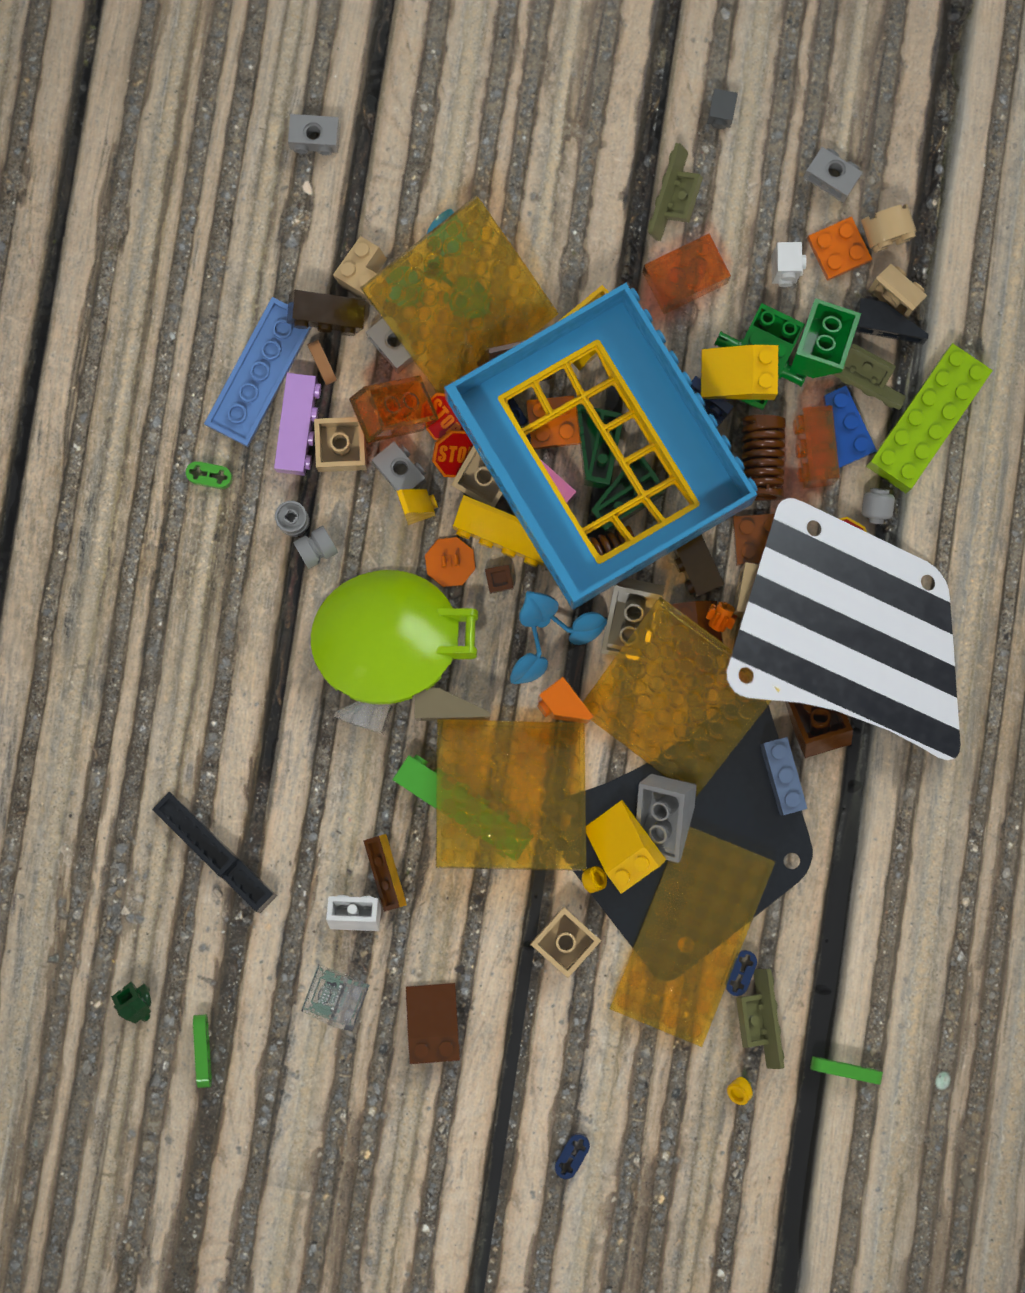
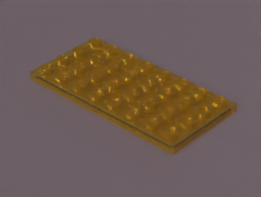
M689 827L681 861L676 863L668 860L609 1009L702 1047L775 861Z

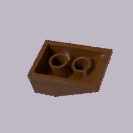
M785 701L796 739L805 758L851 745L853 729L846 714L809 704Z
M455 983L406 986L410 1064L460 1061Z

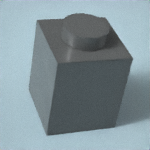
M714 88L707 124H711L716 129L731 128L738 96L737 92Z

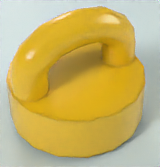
M594 866L582 873V883L589 893H594L606 887L607 877L600 867Z
M743 1077L736 1078L727 1088L729 1098L738 1105H745L753 1096L750 1083Z

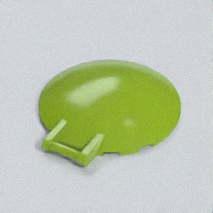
M378 570L361 574L337 587L320 606L311 630L313 658L323 678L336 691L339 690L348 695L353 700L369 704L403 702L412 699L413 695L425 689L427 691L442 678L441 675L448 665H451L453 659H475L477 657L475 626L478 620V610L473 608H452L449 600L434 584L409 572ZM459 622H466L465 646H458Z

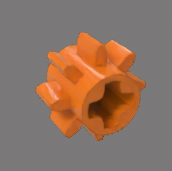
M723 601L718 602L717 606L711 604L706 618L709 619L708 625L718 632H724L726 627L732 630L738 617L734 614L735 608Z

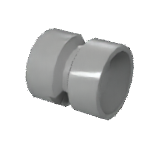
M296 501L283 502L275 512V521L284 534L290 537H297L307 531L310 518L300 503Z
M324 526L312 531L311 537L303 536L293 542L308 569L321 563L322 557L328 559L339 553Z

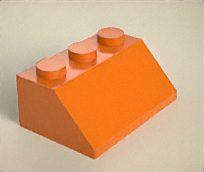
M564 677L560 678L538 696L539 702L537 707L545 717L550 715L555 720L587 724L593 718V715Z

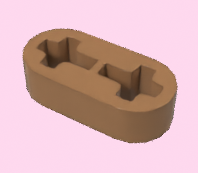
M317 339L307 344L325 384L329 385L337 381L319 340Z

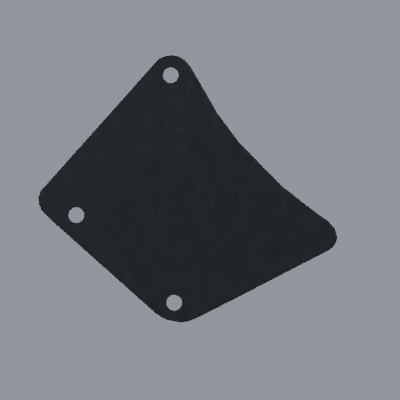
M735 692L693 732L643 766L603 785L555 801L542 814L541 827L543 833L582 882V873L588 868L598 866L605 872L584 830L585 826L621 800L624 801L636 818L639 783L650 774L697 785L695 807L681 861L676 863L666 860L660 867L622 894L606 874V887L598 892L590 893L652 974L660 980L670 981L684 974L795 886L806 875L811 865L813 848L802 810L780 816L760 744L779 739L768 702L765 699L747 698ZM559 814L566 815L569 819V826L563 831L557 830L553 825L555 816ZM789 853H795L800 858V864L795 869H788L784 865V857ZM687 936L693 940L694 948L691 952L683 953L679 950L678 941L680 938Z

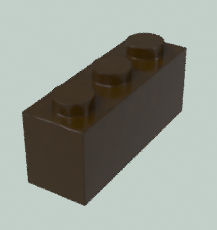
M294 290L289 294L287 323L294 324V327L298 329H308L309 326L316 327L320 332L329 333L332 330L341 331V334L345 336H355V333L357 334L364 327L366 300Z
M702 534L674 550L677 559H674V563L679 573L683 572L687 579L684 585L689 595L693 594L696 599L723 587L724 582Z

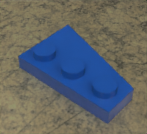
M847 386L824 395L823 401L829 438L831 472L867 457L877 450Z

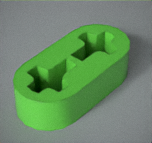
M192 462L186 468L187 479L195 485L226 489L233 481L231 472L224 466ZM197 467H200L201 472L207 473V477L200 475L198 479H195L191 472L196 471ZM221 472H224L227 480H222L221 484H218L216 478L211 477L212 474L220 475Z

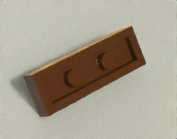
M383 834L364 840L384 912L406 906L407 903L387 835Z

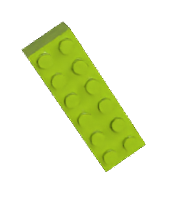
M952 343L866 467L905 494L908 493L993 370Z

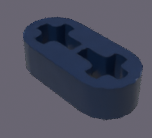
M741 950L733 959L725 979V989L733 996H741L748 989L757 966V958L752 952ZM747 954L752 964L751 966L746 965L744 971L741 972L742 963L739 962V958H745ZM738 974H741L740 983L743 985L742 989L737 988L736 991H732L733 986L730 985V981H736Z
M575 1133L571 1135L556 1159L555 1172L560 1178H572L585 1159L590 1143L584 1134ZM579 1139H583V1146L585 1148L583 1150L578 1149L576 1154L573 1155L574 1145L572 1142H578ZM569 1157H571L570 1167L572 1171L562 1173V1168L559 1164L561 1162L566 1163Z

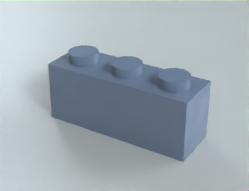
M788 737L760 744L780 816L808 809Z

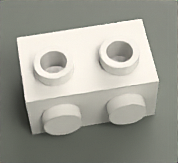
M777 242L771 255L772 284H778L779 287H790L803 275V269H806V255H802V242Z
M328 896L326 921L330 929L379 931L381 905L378 898L371 896Z

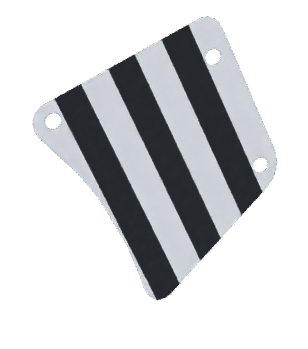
M794 498L782 500L776 509L727 668V680L731 688L737 694L747 698L799 702L832 709L889 730L938 758L944 760L955 759L960 752L961 743L949 588L942 574L929 562L805 502ZM815 520L821 525V533L818 536H812L808 533L807 524L809 521ZM924 575L933 577L935 586L932 590L928 591L922 587L921 578ZM743 667H747L753 672L754 678L749 684H745L739 679L738 674Z

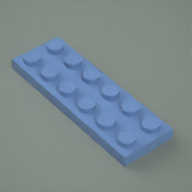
M274 297L269 301L204 423L205 426L246 447H249L312 329L309 326L308 329H298L294 327V324H288V305Z

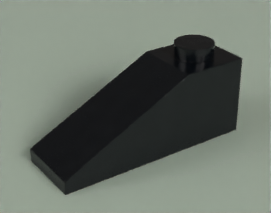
M865 296L857 303L856 312L861 313L856 328L857 333L924 344L928 340V333L886 302L879 301V298Z

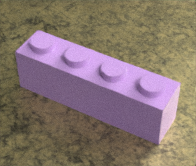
M287 373L274 465L277 473L305 476L306 469L310 470L312 455H308L309 446H313L315 440V431H311L312 422L318 417V408L315 407V400L320 398L321 384H318L316 376Z

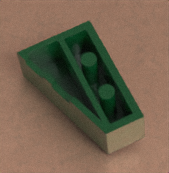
M579 404L576 406L584 485L607 490L611 481L615 457L585 407ZM594 408L604 424L623 415L618 412ZM622 424L609 432L617 446Z
M644 457L630 464V468L645 491L661 482ZM623 470L592 508L590 516L594 521L638 496ZM666 489L652 496L650 500L654 502L662 497ZM640 503L618 516V518L623 523L644 509L645 505ZM612 522L599 527L604 535L615 528Z

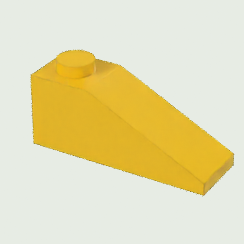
M401 489L397 491L408 525L435 516L434 509L438 508L434 494L429 495L427 489Z

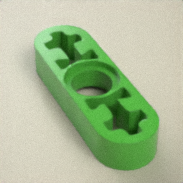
M207 1014L194 1015L193 1036L196 1083L198 1088H206L212 1085Z
M812 1056L810 1069L879 1085H881L883 1072L815 1056Z

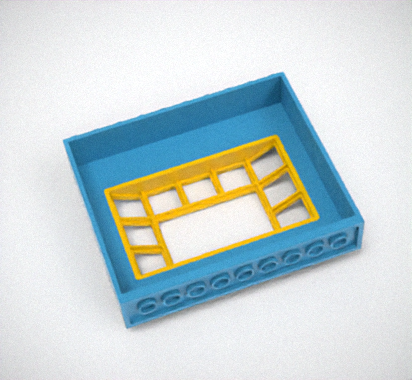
M627 283L444 387L447 403L572 610L749 507L757 496L756 491L758 489L752 478L747 479L742 471L745 469L742 461L738 456L734 457L729 450L731 448L729 440L725 435L721 436L716 429L718 427L716 419L712 414L708 415L703 408L705 406L703 398L698 392L695 394L692 390L690 377L685 371L681 372L677 365L679 364L677 356L672 350L668 351L664 344L666 343L664 335L659 329L655 330L651 323L653 322L651 314L646 308L642 309L638 302L640 301L638 293L634 288L630 289ZM595 350L608 375V379L584 391L571 364ZM564 369L577 397L553 410L539 382ZM614 386L629 411L604 424L589 399ZM532 387L545 415L521 428L508 405V400ZM579 404L585 407L638 495L583 528L578 523L526 437L529 433ZM630 419H634L649 444L628 457H624L609 432ZM651 452H655L669 478L645 491L630 468V464ZM671 485H675L689 505L664 518L650 498ZM643 503L657 521V524L632 537L618 516ZM612 522L626 542L601 556L586 535L606 523Z

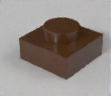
M509 564L485 569L490 594L514 589Z

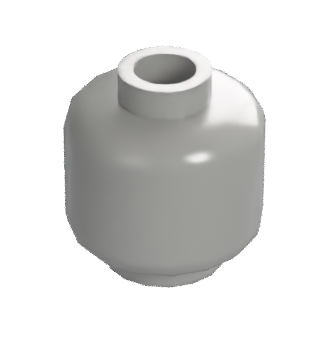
M870 488V492L864 494L862 515L869 518V523L884 524V520L892 518L895 497L889 493L890 490Z

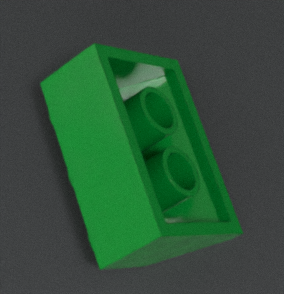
M815 298L790 371L810 378L841 373L861 313Z

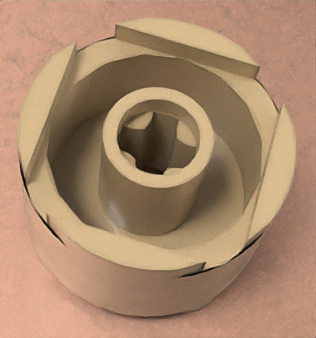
M908 204L903 206L897 205L875 213L876 215L873 219H870L868 216L861 220L869 247L873 249L874 253L887 249L893 242H896V245H901L916 237L915 233L917 231Z

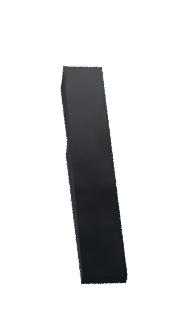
M168 792L152 809L255 912L261 913L278 896L171 792Z

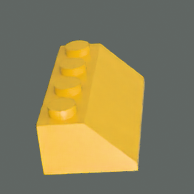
M463 495L453 524V529L457 530L456 534L465 539H470V536L479 540L478 543L490 549L493 546L502 549V554L514 558L515 555L524 558L523 562L530 566L544 565L543 560L516 516Z

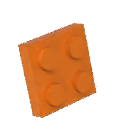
M852 216L807 237L827 281L867 264L872 260Z
M575 396L547 398L554 410L574 399ZM538 399L526 400L528 423L530 424L544 416L545 412ZM576 407L531 432V445L533 449L579 445Z

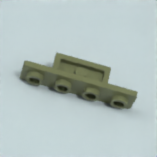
M676 143L673 151L670 153L668 169L663 175L662 188L655 201L654 214L648 223V233L656 241L662 240L668 220L690 222L703 180L700 174L683 172L688 151L680 143Z
M853 343L843 371L832 375L840 378L843 383L860 389L865 395L873 396L883 401L890 408L900 410L905 401V395L886 386L896 366Z
M758 968L754 971L756 994L736 997L743 1048L764 1045L766 1067L768 1069H783L784 1052L780 1038L781 1028L777 1016L778 1005L774 994V978L770 968Z

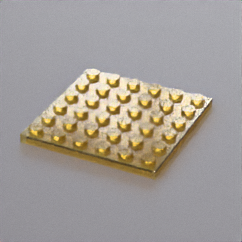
M477 196L473 197L360 287L436 392L445 393L444 387L477 369V362L487 349L525 341L559 314Z
M659 597L586 696L583 703L593 715L591 721L667 778L697 785V796L772 700L747 698L737 694L727 680V668L733 651L663 598ZM747 667L740 669L738 674L740 681L745 684L751 683L754 678L752 670Z
M437 719L436 868L585 871L584 723Z

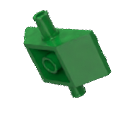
M761 303L744 339L739 341L720 331L714 343L715 346L720 348L744 345H778V379L784 378L802 387L807 377L790 371L791 365L787 361L805 324ZM739 399L763 411L768 401Z

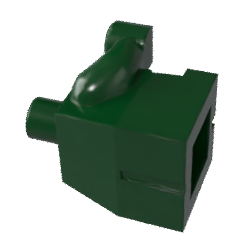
M130 982L122 988V991L119 990L111 996L114 1002L113 1007L121 1018L135 1024L140 1020L143 1022L149 1020L151 997L150 989L145 984L136 988Z

